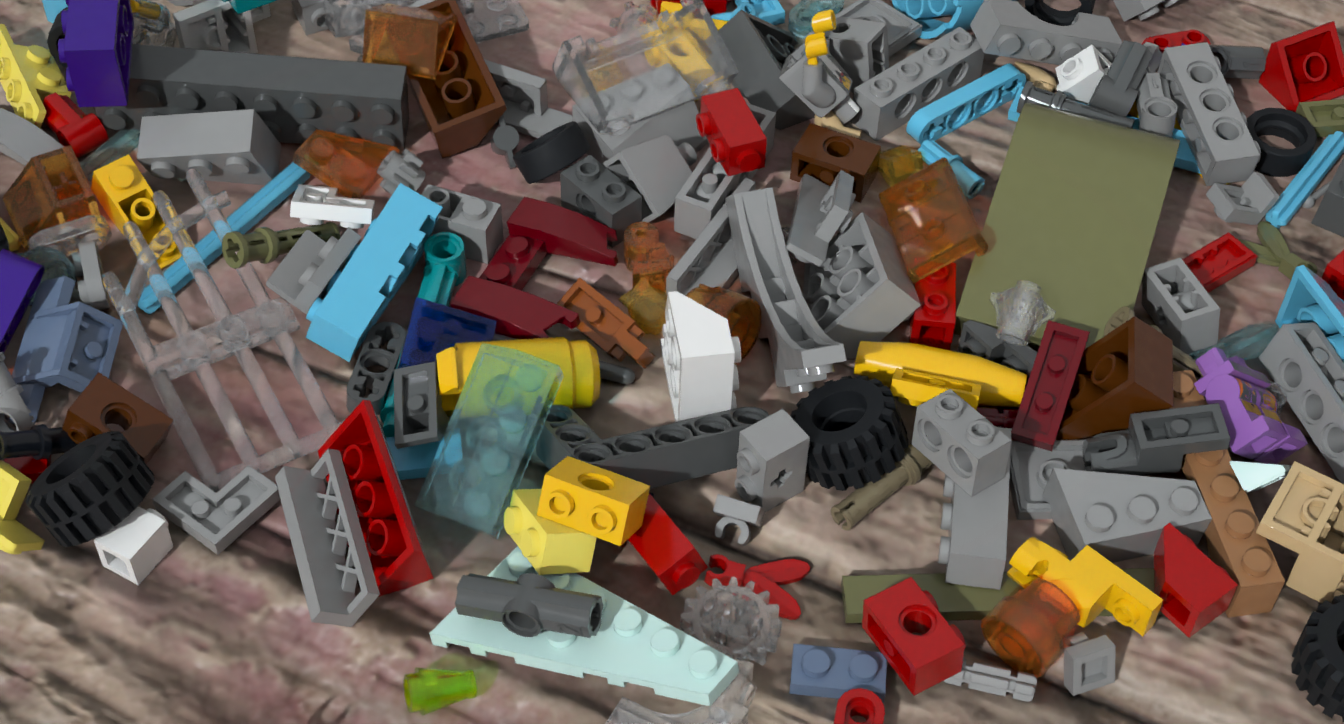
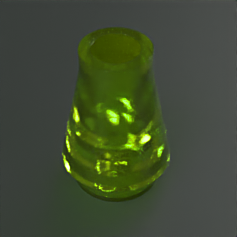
M415 668L414 673L404 675V696L409 713L420 712L424 716L465 699L476 698L477 696L476 678L472 669L461 671Z

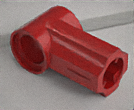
M55 92L44 98L43 104L46 109V115L43 121L57 135L60 144L77 159L109 143L107 132L94 113L86 115L67 95L62 96Z

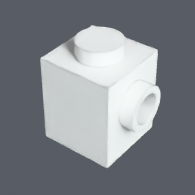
M1090 45L1055 68L1059 81L1056 89L1057 91H1063L1068 99L1089 105L1098 83L1104 74L1107 75L1112 63L1093 45Z
M138 506L115 527L95 538L94 543L103 567L139 586L174 547L168 530L169 524L165 517L152 508L145 510Z

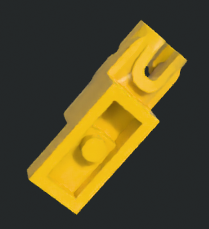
M1031 537L1017 549L1009 562L1012 567L1007 571L1008 577L1024 589L1039 586L1036 597L1041 602H1047L1069 620L1083 628L1088 626L1106 609L1113 614L1119 623L1131 627L1141 636H1144L1154 625L1163 602L1162 598L1088 545L1070 561L1063 552L1049 546L1036 537Z

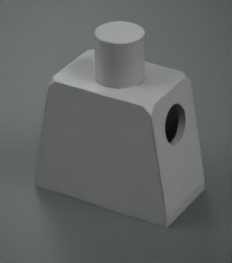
M838 17L836 18V30L825 32L826 38L830 39V54L852 79L850 92L854 93L855 87L889 68L886 23ZM811 31L808 35L816 33H814V31Z
M662 135L625 148L602 164L642 196V226L665 213L675 203L676 195L692 174L689 166L696 162L697 154L690 144L682 143L676 147L670 136Z

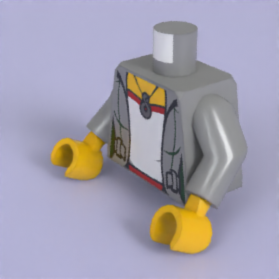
M833 10L820 11L813 16L811 22L813 31L816 34L808 35L805 38V42L786 58L779 78L818 117L822 118L832 110L845 124L859 112L860 107L849 97L852 85L851 77L829 52L830 39L826 38L825 32L836 30L835 13Z

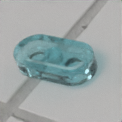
M801 0L789 12V31L793 35L805 39L813 31L811 24L813 16L820 11L833 10L836 15L843 10L844 0Z

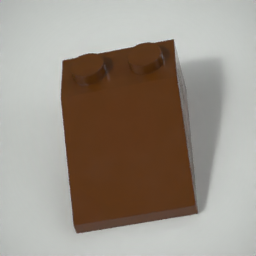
M1134 316L1086 348L1056 440H1075L1095 436L1100 433L1125 430L1129 426L1130 414L1172 408L1174 406L1173 340Z

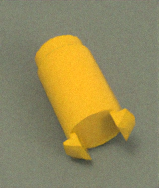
M565 337L464 342L455 343L454 347H449L436 354L439 395H442V408L447 416H453V413H458L460 420L535 416L536 411L546 405H563L571 409L590 408L600 395L599 358L597 350L587 340L569 341Z

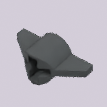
M502 115L497 121L498 128L491 139V148L496 154L504 155L509 168L515 169L516 163L513 160V152L519 143V134L514 127L506 125L504 115Z

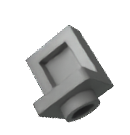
M1253 172L1241 187L1214 183L1206 193V196L1215 206L1214 212L1219 218L1228 223L1238 222L1250 225H1257L1279 199L1277 192L1264 175L1259 172Z

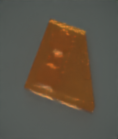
M316 129L294 152L292 162L328 186L338 188V192L343 196L361 199L381 177L377 174V170L383 159L392 150L399 153L400 149L395 146Z

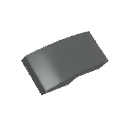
M972 320L963 323L958 351L980 356L1027 374L1026 389L1037 352L1011 335L991 326Z

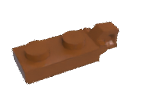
M580 277L557 302V305L579 314L580 323L575 328L612 358L615 357L622 362L628 355L646 369L656 357L649 351L648 347L640 342L645 335L640 326Z

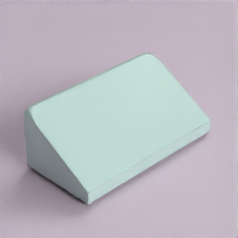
M1229 461L1243 490L1247 492L1257 491L1285 478L1292 467L1285 464Z

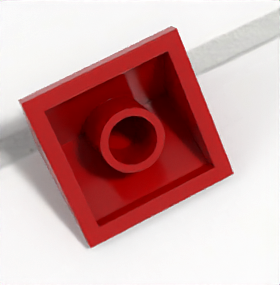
M1334 21L1271 43L1266 58L1265 71L1262 72L1259 83L1287 110L1296 112L1299 102L1331 100L1344 95V56Z

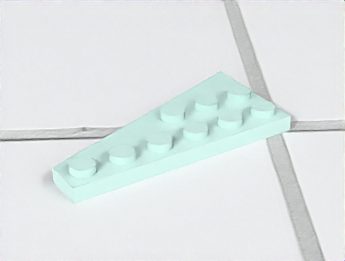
M517 546L487 576L517 581L520 575L525 573L539 574ZM577 573L541 576L552 582L555 588L601 596L603 610L601 626L596 636L592 635L591 638L542 629L538 636L523 637L509 631L502 622L459 615L456 607L429 633L432 644L435 646L448 648L450 644L469 647L471 654L487 657L489 652L514 657L516 664L584 678L586 674L607 678L608 684L625 687L627 683L653 688L656 695L711 706L739 674L738 661Z

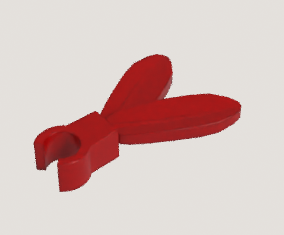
M720 554L710 556L709 567L720 568L723 573L715 574L711 570L707 571L704 581L708 585L740 589L742 584L755 599L779 617L789 620L800 618L801 609L796 599L779 585L794 583L807 576L810 571L808 563L797 559H783L756 565L745 571V564L730 561Z

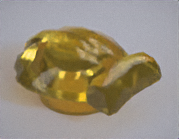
M643 277L630 291L622 295L618 300L628 308L630 317L640 326V329L645 334L658 335L662 331L663 324H666L665 308L668 294L652 287L647 278Z

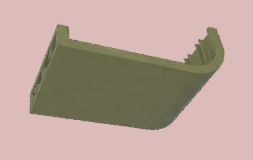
M1025 102L1009 145L958 305L954 334L961 335L963 323L972 320L1007 333L1038 352L1047 322L1050 320L1090 332L1086 348L1103 338L1108 320L1119 308L1128 306L1132 310L1134 309L1180 140Z

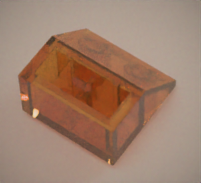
M71 145L32 157L2 198L26 255L104 229L95 195Z

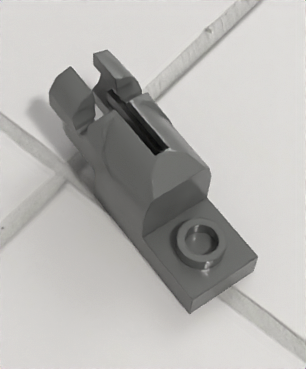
M1219 403L1130 414L1128 430L1100 433L1092 438L1085 439L1083 441V460L1085 467L1091 466V471L1139 476L1179 472L1184 454L1228 449L1230 435Z

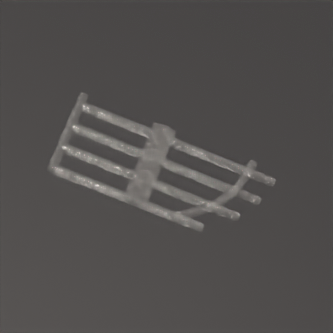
M190 169L186 173L187 182L199 203L178 215L168 195L162 190L156 191L153 194V202L165 223L164 228L148 245L136 223L133 221L124 223V235L129 241L137 262L126 289L122 287L118 276L112 271L104 273L102 281L169 417L174 420L173 425L201 481L214 492H218L248 465L258 472L264 473L319 450L344 421L339 423L290 333L300 330L301 327L289 302L282 297L270 299L250 262L242 268H237L236 271L251 296L255 307L232 315L186 230L207 217L222 244L226 233L233 232L221 210L230 206L231 201L226 190L213 195L201 173L196 169ZM173 241L211 309L216 322L195 330L192 329L157 262L158 258ZM147 280L177 335L175 338L154 346L135 311ZM275 340L323 430L299 439L251 348ZM233 355L236 356L283 444L282 447L260 456L211 365ZM193 371L196 372L242 461V463L219 473L213 465L171 382L172 379Z

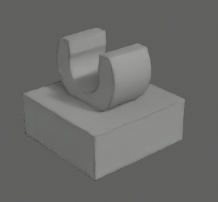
M718 494L713 512L723 518L716 524L715 536L723 539L725 531L730 525H738L741 530L738 544L745 546L751 537L749 525L761 528L766 511L760 506Z
M1080 632L1065 637V643L1069 647L1064 648V686L1073 696L1115 682L1116 645L1107 635L1089 640L1086 634Z

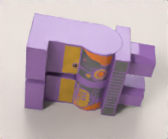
M1217 347L1212 348L1196 359L1195 363L1203 377L1195 382L1194 385L1199 394L1205 396L1207 404L1219 403L1230 435L1229 446L1233 453L1261 463L1278 464L1308 444L1300 429L1281 421L1276 412L1277 402L1275 396L1270 391L1265 390L1271 385L1265 374L1248 368L1243 358L1238 356L1227 358L1224 351Z

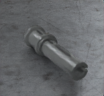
M1031 81L1026 82L1017 106L1018 113H1021L1025 102L1129 128H1133L1135 119L1119 116L1068 99L1063 91L1058 90L1056 93L1035 87L1034 82Z

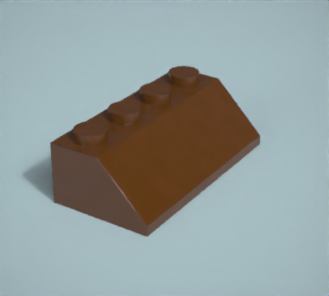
M435 0L384 20L383 23L392 49L399 64L407 66V82L442 159L478 145L507 108L456 0Z

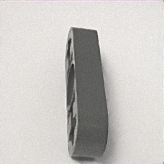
M380 322L370 328L347 385L346 407L350 413L354 411L362 400L371 401L377 416L384 408L393 380L394 369H396L406 337V331L401 325L394 322ZM389 341L387 350L381 349V345ZM372 365H379L387 368V370L375 373L368 371L366 368ZM366 388L372 389V394H369L368 398H364Z

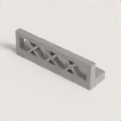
M745 177L732 194L755 190L756 182ZM726 202L666 276V302L668 292L678 291L706 308L713 310L739 276Z
M328 448L311 470L283 466L276 474L275 479L311 622L352 627L380 593L340 451ZM329 474L330 476L328 486L326 489L324 479ZM337 507H338V508H339V514H338V519H337V524H336V523H335V517H336V512H337ZM348 542L349 550L347 560H345V551ZM358 578L361 592L357 596H355V588Z

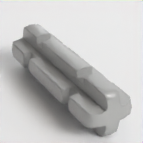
M964 658L962 671L944 680L945 683L961 686L962 682L969 683V689L1006 697V692L1012 693L1013 699L1026 702L1032 701L1037 685V677L1034 674L1018 671L1017 675L1011 674V669L973 661V665L966 664L967 659Z

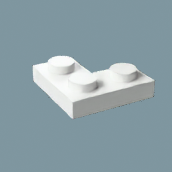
M299 184L291 200L290 217L300 218V222L307 225L324 224V220L338 221L340 226L345 228L360 229L364 227V224H371L374 216L375 200L338 197V188Z

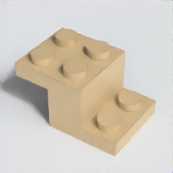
M1294 461L1263 516L1256 533L1299 554L1285 583L1286 586L1320 603H1323L1325 600L1331 603L1335 596L1344 595V484Z

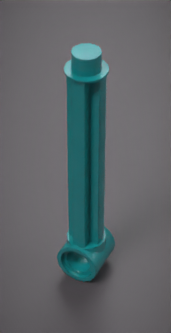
M439 232L433 234L424 244V277L396 369L429 363L434 360L439 343L441 325L447 314L454 287L461 284L466 278L464 242L461 237L454 233ZM394 376L385 406L380 412V419L384 423L382 429L386 437H395Z

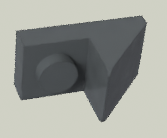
M435 361L394 369L395 446L397 449L440 441L451 428V420L442 408V395H439L437 364Z

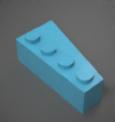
M400 183L379 216L371 222L360 245L356 244L348 255L343 271L337 270L326 288L328 294L324 300L318 297L312 304L306 316V319L311 321L306 338L350 362L366 339L370 328L377 323L423 256L424 244L431 236L443 207Z

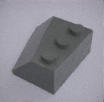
M740 10L709 38L716 49L715 57L732 74L734 78L732 85L734 88H738L741 95L747 98L750 104L775 112L776 129L782 130L814 118L815 113L779 78L786 58L796 50L794 46L798 44V41L794 34Z

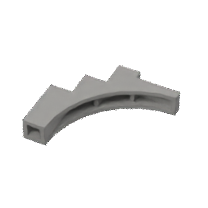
M773 187L734 193L726 197L725 200L742 292L751 291L759 339L768 338L776 385L777 387L790 386L791 394L811 391L815 388V381L826 380V373L834 372L833 363L847 361L844 344L833 341L824 333L804 299L786 249Z

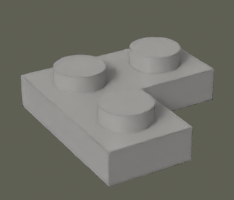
M250 465L217 493L184 471L152 498L154 507L158 512L217 555L281 500L277 484Z

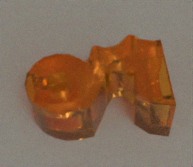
M648 222L633 223L624 232V262L626 268L629 271H633V300L666 295V276L674 268V256L668 253L665 243L659 242V230L656 226Z

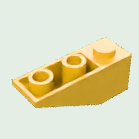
M129 154L93 171L91 190L111 221L156 272L172 265L190 250Z

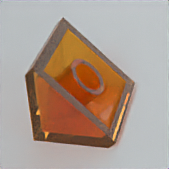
M388 3L366 9L362 62L407 66V75L436 79L458 19L457 15Z

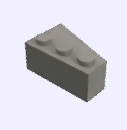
M254 109L144 116L141 119L137 160L152 176L157 178L266 185L279 174L281 144Z
M1053 468L1042 494L1045 503L1050 504L1052 520L1070 561L1086 545L1093 548L1112 563L1154 554L1162 529L1168 523H1171L1182 534L1190 537L1198 545L1212 520L1194 480Z

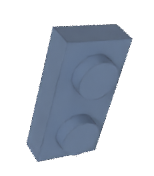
M793 643L789 694L839 699L848 690L862 688L874 692L884 703L887 660L881 652Z

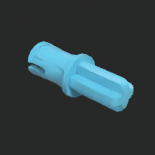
M934 140L923 141L921 147L917 150L918 157L939 173L938 177L941 181L950 182L965 194L967 198L973 199L982 191L985 179L968 168L959 155H951Z

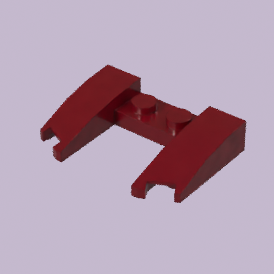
M524 197L506 222L509 236L479 278L468 276L451 300L450 306L453 314L464 316L467 322L472 323L473 328L515 339L549 338L545 331L556 323L565 324L571 330L577 327L580 323L579 314L534 294L522 291L547 253L616 267L618 263L616 250L608 249L607 241H617L616 230L578 212L552 203Z

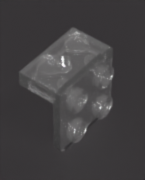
M459 0L457 2L476 44L507 35H514L529 29V20L518 0Z

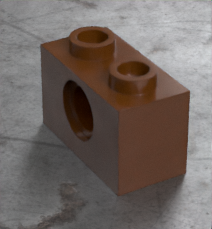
M810 123L792 152L790 179L800 182L803 175L808 174L831 186L840 170L854 177L852 193L856 194L854 201L861 203L878 173L881 146Z
M98 372L68 409L62 430L66 431L68 436L75 443L79 444L93 436L113 431L107 427V424H117L125 430L121 434H123L145 464H147L166 440L174 420Z

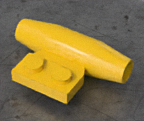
M860 341L854 366L855 375L868 376L869 380L877 379L882 381L884 386L891 388L893 396L899 397V402L910 406H919L951 389L976 411L977 406L1020 407L1027 380V374L980 356L907 342Z

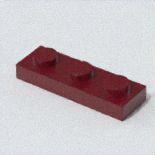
M1048 320L1011 431L1012 440L1052 452L1090 332Z

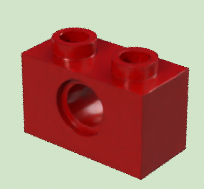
M912 577L864 600L862 628L913 696L962 671L966 643L961 631L956 625L948 624L940 614L932 594L927 590L922 591ZM912 633H921L922 635H915Z

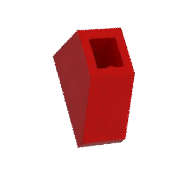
M1168 523L1163 527L1154 550L1155 594L1163 599L1159 611L1190 638L1228 609L1238 584L1223 567L1216 565L1197 548L1190 537L1182 534L1171 523Z

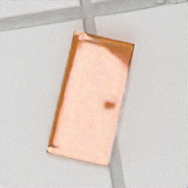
M943 157L879 193L878 197L883 205L888 224L892 229L897 248L904 261L907 275L913 284L972 251H975L978 257L987 252L988 244L947 158Z

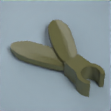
M1266 221L1259 222L1257 227V235L1262 245L1238 239L1257 255L1256 262L1279 267L1278 271L1287 276L1290 281L1296 267L1300 265H1305L1315 274L1317 273L1318 268L1315 264L1303 260L1294 253L1290 254V250L1280 231Z

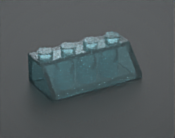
M482 343L414 507L498 539L504 525V512L507 507H510L513 489L519 488L563 380L564 374L560 366L516 349Z

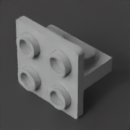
M348 227L339 240L331 236L325 242L310 230H306L269 277L266 286L307 315L318 297L324 300L328 294L326 288L337 270L343 271L348 255L362 236Z

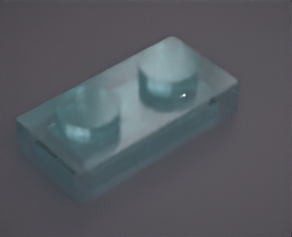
M1277 324L1248 325L1219 339L1217 345L1195 351L1189 355L1196 360L1212 348L1217 347L1224 351L1227 358L1238 356L1244 360L1260 357L1279 330Z

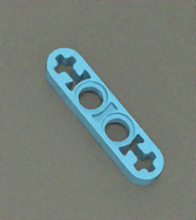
M1012 64L1003 65L919 109L910 118L906 127L907 133L919 144H922L925 140L936 141L1014 99L1019 87L1025 86L1026 75Z

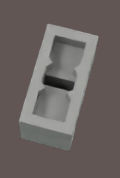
M948 389L917 406L911 444L972 497L1005 478L1012 440L953 390Z

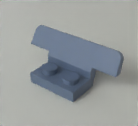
M67 276L45 280L38 286L11 375L15 383L21 384L24 390L20 393V396L27 408L30 409L31 413H29V416L33 415L34 419L31 422H34V424L36 423L46 387H52L60 383L82 393L98 372L109 378L124 322L80 301L70 303L76 281ZM4 414L8 422L15 424L10 416Z

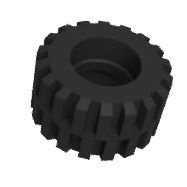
M861 375L856 378L844 376L837 381H833V379L827 381L820 388L815 387L808 392V397L801 398L796 404L798 409L792 411L790 416L810 437L806 473H808L809 478L814 483L819 482L821 487L827 489L835 486L836 490L846 491L848 487L853 486L855 489L864 487V484L872 481L875 483L881 480V475L891 473L896 468L895 462L902 461L905 455L904 449L908 447V433L891 390L887 386H883L882 381L877 379L869 381L868 376Z
M110 431L79 443L55 460L33 483L25 502L60 545L71 547L91 541L123 521L144 500L152 488L155 477L120 431Z
M1344 595L1335 596L1331 603L1325 600L1318 606L1316 612H1312L1292 653L1294 659L1291 663L1292 673L1298 675L1295 683L1299 690H1307L1309 693L1306 699L1313 706L1320 704L1324 707L1323 714L1331 718L1334 714L1341 716L1344 723V653L1342 652L1344 650Z

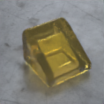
M903 145L880 152L878 172L887 184L895 189L923 180L925 172L922 154L918 150Z

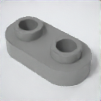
M96 241L78 243L79 252L72 253V258L77 276H84V280L77 281L81 302L90 304L91 307L98 310L110 308Z

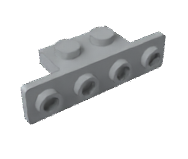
M484 59L506 104L507 110L503 113L506 125L514 127L517 132L539 138L553 129L573 121V115L548 108L547 79Z
M840 170L831 186L808 174H804L801 178L786 249L799 261L813 263L821 267L826 260L830 240L836 231L843 233L853 216L850 208L856 198V194L852 193L853 176Z

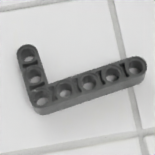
M546 405L539 408L535 413L536 454L549 470L564 458L570 456L650 485V489L737 468L740 431L766 418L769 414L767 411L757 407H740L601 440L571 408L563 405Z

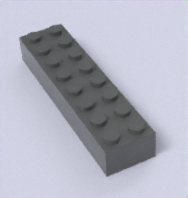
M132 44L128 106L95 107V111L104 128L140 131L141 119L144 116L254 109L279 142L403 152L409 124L407 66Z

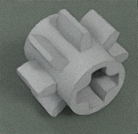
M406 148L401 155L392 150L378 167L377 174L384 178L379 185L391 195L400 183L417 191L426 176V173L420 169L424 161Z

